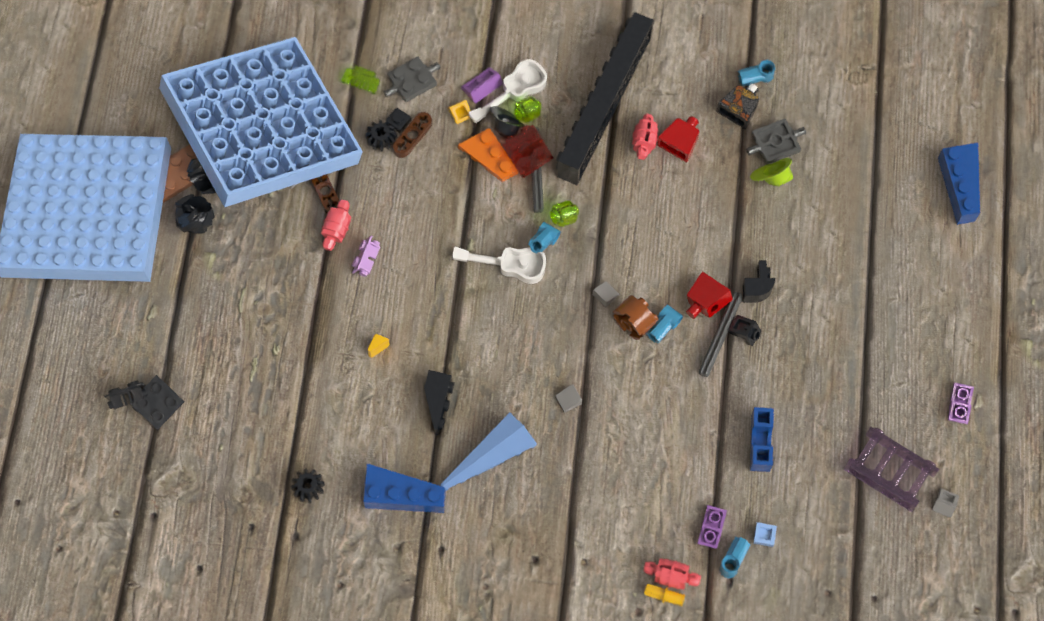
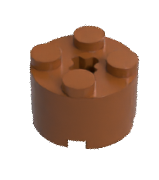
M633 295L627 297L612 312L615 313L613 318L624 332L626 330L630 331L631 334L629 336L636 340L642 338L659 320L656 314L647 308L648 303L643 298L637 299Z

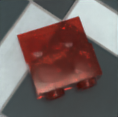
M534 125L524 126L521 129V133L516 136H509L505 140L506 143L502 145L522 178L554 158Z

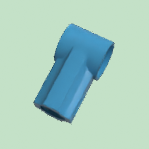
M763 60L759 65L738 70L740 84L743 87L761 81L765 83L770 82L774 77L775 65L770 60ZM763 70H769L770 72L765 73Z
M543 222L537 233L529 241L528 245L531 251L537 254L538 252H543L549 245L553 246L558 240L561 231Z
M666 305L658 315L659 320L646 335L650 340L659 344L671 329L673 330L683 319V315L670 305Z
M735 536L720 565V573L723 577L729 579L737 574L751 546L747 540ZM725 564H732L735 569L728 570Z

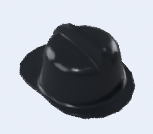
M496 106L490 107L489 111L495 117V131L506 140H511L513 136L517 135L521 127H525V124L520 122L515 115L506 109Z

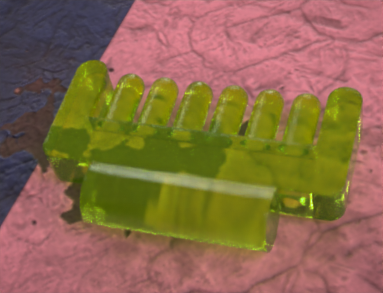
M355 66L354 70L347 68L341 79L343 84L346 83L351 86L355 84V87L359 85V89L363 87V90L367 89L372 94L376 93L380 85V79L375 78L376 72L359 66Z

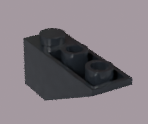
M429 370L424 391L435 435H438L439 430L444 428L445 418H443L444 411L448 412L450 400L447 399L449 393H453L455 382H452V375Z

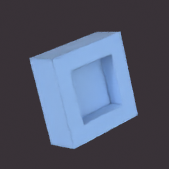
M757 522L753 543L773 547L777 526Z

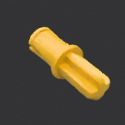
M647 584L644 590V595L662 600V603L665 601L681 607L683 605L685 594L668 590V587L665 589Z

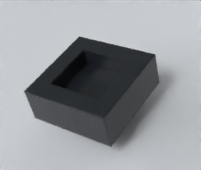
M396 107L385 122L388 120L389 124L393 125L395 130L401 133L410 123L411 116Z

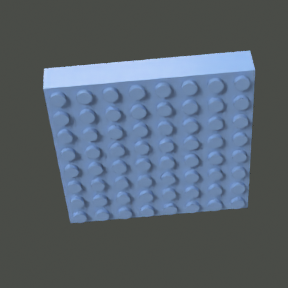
M296 37L161 76L159 89L224 207L356 165L360 161L362 149Z
M20 134L0 233V277L150 282L171 154V146L167 137Z

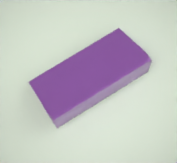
M489 67L461 88L474 103H477L500 87L503 81L500 74Z

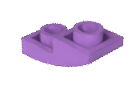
M953 383L948 413L949 421L968 424L974 387Z
M707 505L697 544L717 549L727 510Z

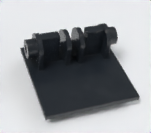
M156 375L143 388L146 389L148 396L137 402L133 398L134 403L131 404L130 402L129 404L158 430L185 401Z
M137 380L128 383L127 388L120 389L117 387L109 390V394L104 395L109 400L107 402L109 408L116 410L123 407L121 397L127 406L128 403L125 395L129 396L131 404L134 403L131 393L135 402L145 399L148 396L146 389H143L146 385Z

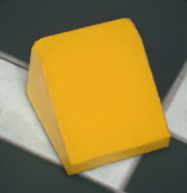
M466 100L447 107L456 124L470 119L469 112L471 110Z
M375 334L367 349L369 357L372 358L389 347V339Z

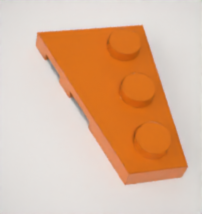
M490 128L458 144V148L462 152L464 151L470 155L475 162L477 161L483 165L488 172L501 182L518 174V169Z

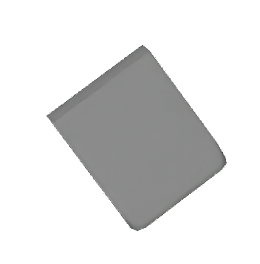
M604 282L593 290L592 295L607 307L619 296V293L607 282Z
M573 384L555 396L564 413L582 404V399Z
M940 488L933 511L947 517H952L959 495Z

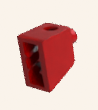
M689 116L686 122L677 118L658 137L657 146L687 163L699 137L700 131L695 128L699 123L698 120L693 116Z
M702 272L687 293V299L691 306L686 310V313L692 319H695L700 312L707 317H712L733 300L730 289L705 272Z

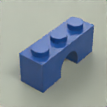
M754 407L752 411L750 471L770 472L773 466L771 437L774 427V408Z

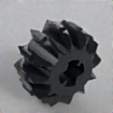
M379 120L378 124L372 122V127L367 126V133L365 134L367 144L372 146L374 151L380 148L381 152L385 147L390 150V145L395 143V138L397 137L395 127L390 125L388 120L384 124L382 120Z
M304 469L303 475L297 472L298 478H292L294 485L291 486V490L295 491L294 497H300L301 502L307 498L308 503H311L312 497L316 500L319 499L317 493H324L321 487L325 486V482L321 481L322 475H316L314 469L310 474L307 469ZM305 484H311V487L307 489V487L305 488Z

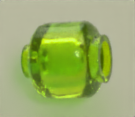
M532 96L525 97L515 104V117L519 121L529 123L541 115L542 105L539 100Z
M565 200L553 205L550 211V218L554 224L559 227H565L577 221L579 209L570 200Z

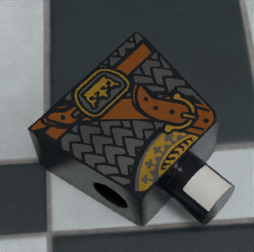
M749 84L745 89L737 85L719 101L716 112L746 130L759 103V97L756 96V93L759 91L758 87L754 84Z

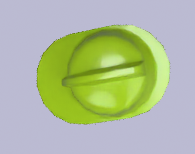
M783 158L777 162L759 167L751 173L750 178L753 181L765 180L772 186L783 185L793 179V174L789 167L792 160L791 158Z

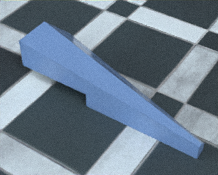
M509 412L440 486L445 487L447 491L449 488L459 483L461 484L475 475H479L504 463L509 458L518 456L522 452L536 447L537 443L524 425Z

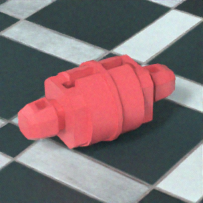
M645 114L643 119L639 120L632 135L633 150L637 152V157L641 160H645L648 154H651L658 140V124L653 122L654 118L650 114Z
M340 200L337 208L331 207L323 221L321 234L324 237L323 248L325 250L331 251L336 244L335 242L341 243L345 238L346 232L349 230L351 216L348 210L350 205L346 200Z
M660 558L658 565L656 562L650 561L645 563L644 572L652 576L655 574V582L668 586V588L685 589L686 583H689L690 586H699L701 576L694 572L689 573L690 566L685 565V563Z

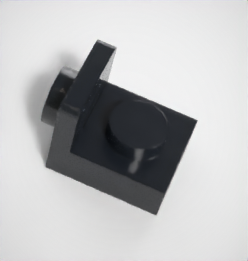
M736 315L728 328V332L745 339L748 345L753 346L760 337L761 329L756 321Z

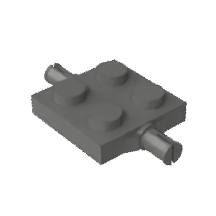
M417 56L387 73L393 86L384 90V94L388 98L397 93L402 96L405 102H408L437 86V81L432 76V73L441 69L438 62L428 67Z
M786 118L755 129L751 133L755 145L746 148V152L748 155L759 152L767 165L800 153L801 147L797 142V137L806 134V129L802 127L793 130Z

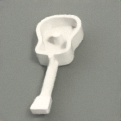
M527 59L520 62L514 72L504 78L503 89L505 92L483 108L469 112V117L477 123L486 117V114L490 112V107H497L508 98L519 102L528 95L541 92L547 83L545 70L534 60Z
M454 247L452 256L453 260L467 262L468 260L499 265L502 275L516 277L527 284L538 283L542 279L546 267L544 252L536 254L531 251L530 247L524 249L505 248L502 256L498 258L472 254L467 250Z

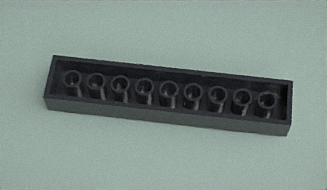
M636 12L633 13L631 18H627L624 25L625 30L620 32L617 38V46H613L611 49L609 62L605 61L603 65L602 76L597 77L594 84L596 87L594 91H590L587 97V105H583L580 110L579 116L581 117L579 121L574 122L571 130L573 132L571 136H567L563 152L560 151L557 155L556 161L558 163L556 170H558V178L578 186L652 38L654 19Z

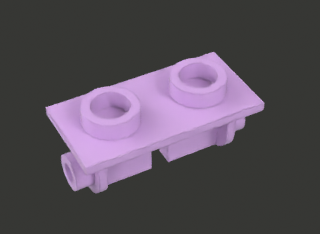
M373 236L361 242L359 257L356 256L352 263L354 267L352 274L357 271L363 277L370 274L374 262L369 260L368 257L375 260L380 249L378 241H371Z

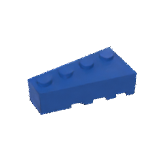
M978 143L942 148L938 156V162L956 223L959 225L975 222L980 214Z
M367 464L364 491L365 508L445 513V487Z

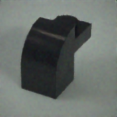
M759 260L757 278H744L742 285L743 303H758L770 296L775 278H770V267H767V260Z

